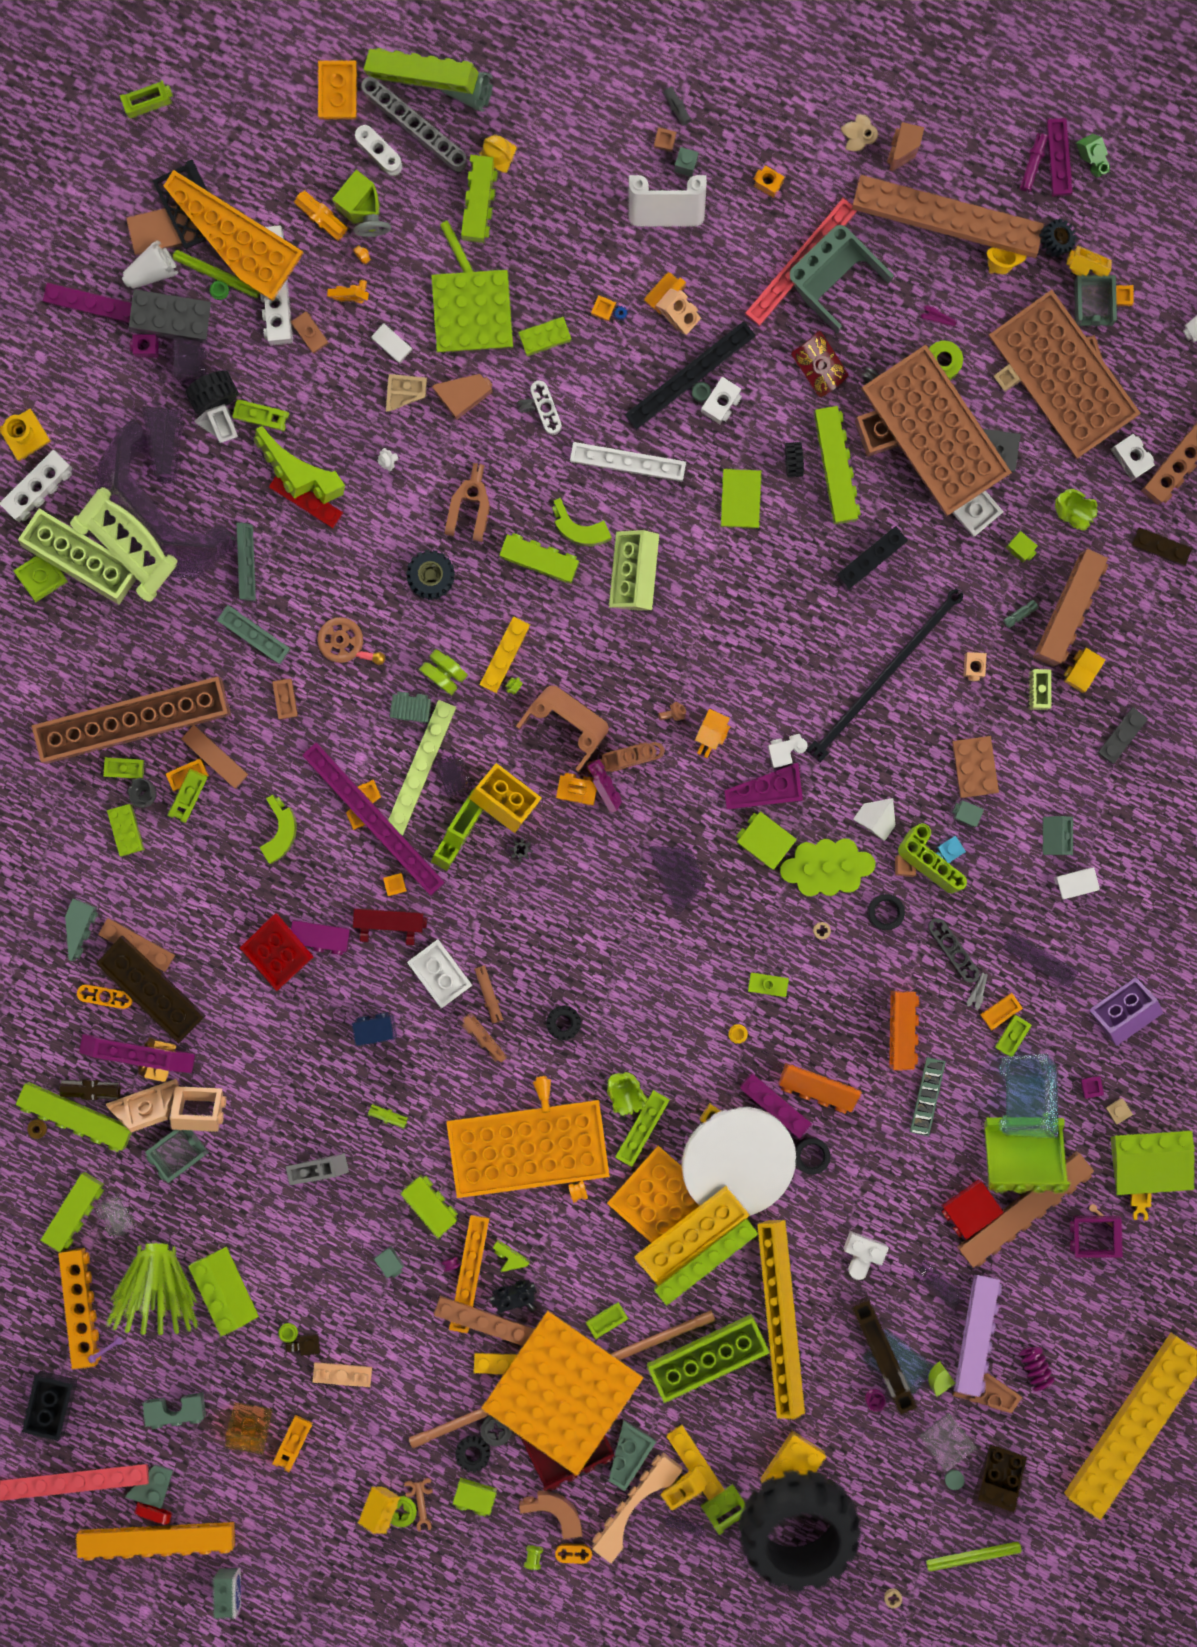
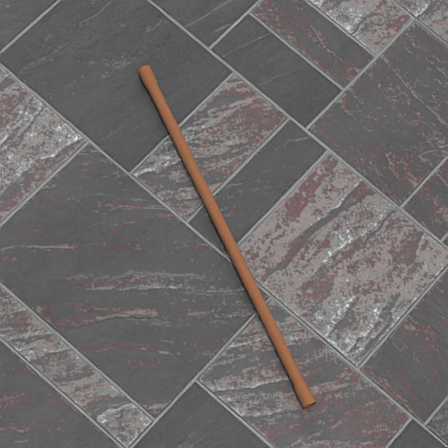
M712 1310L696 1316L694 1319L615 1351L611 1355L622 1360L690 1330L716 1321ZM480 1408L431 1430L409 1437V1442L414 1449L428 1443L432 1439L487 1417L490 1414Z

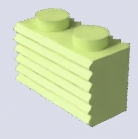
M1034 669L1028 673L1030 675V687L1028 688L1030 690L1028 692L1030 694L1028 696L1030 698L1029 709L1048 710L1051 708V669Z

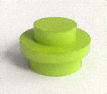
M512 677L507 682L505 687H507L506 692L508 694H516L523 683L519 677L515 679Z
M292 1323L283 1324L278 1332L279 1338L286 1343L293 1342L298 1336L297 1327Z

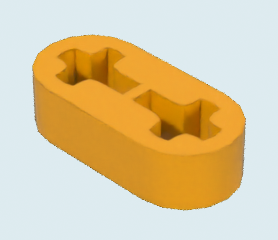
M563 1543L557 1546L555 1556L561 1563L585 1564L591 1560L592 1550L586 1544ZM566 1549V1552L573 1554H567L566 1558H562V1554H558V1552ZM581 1549H585V1552L589 1553V1555H586L583 1559L581 1555L575 1553H581Z

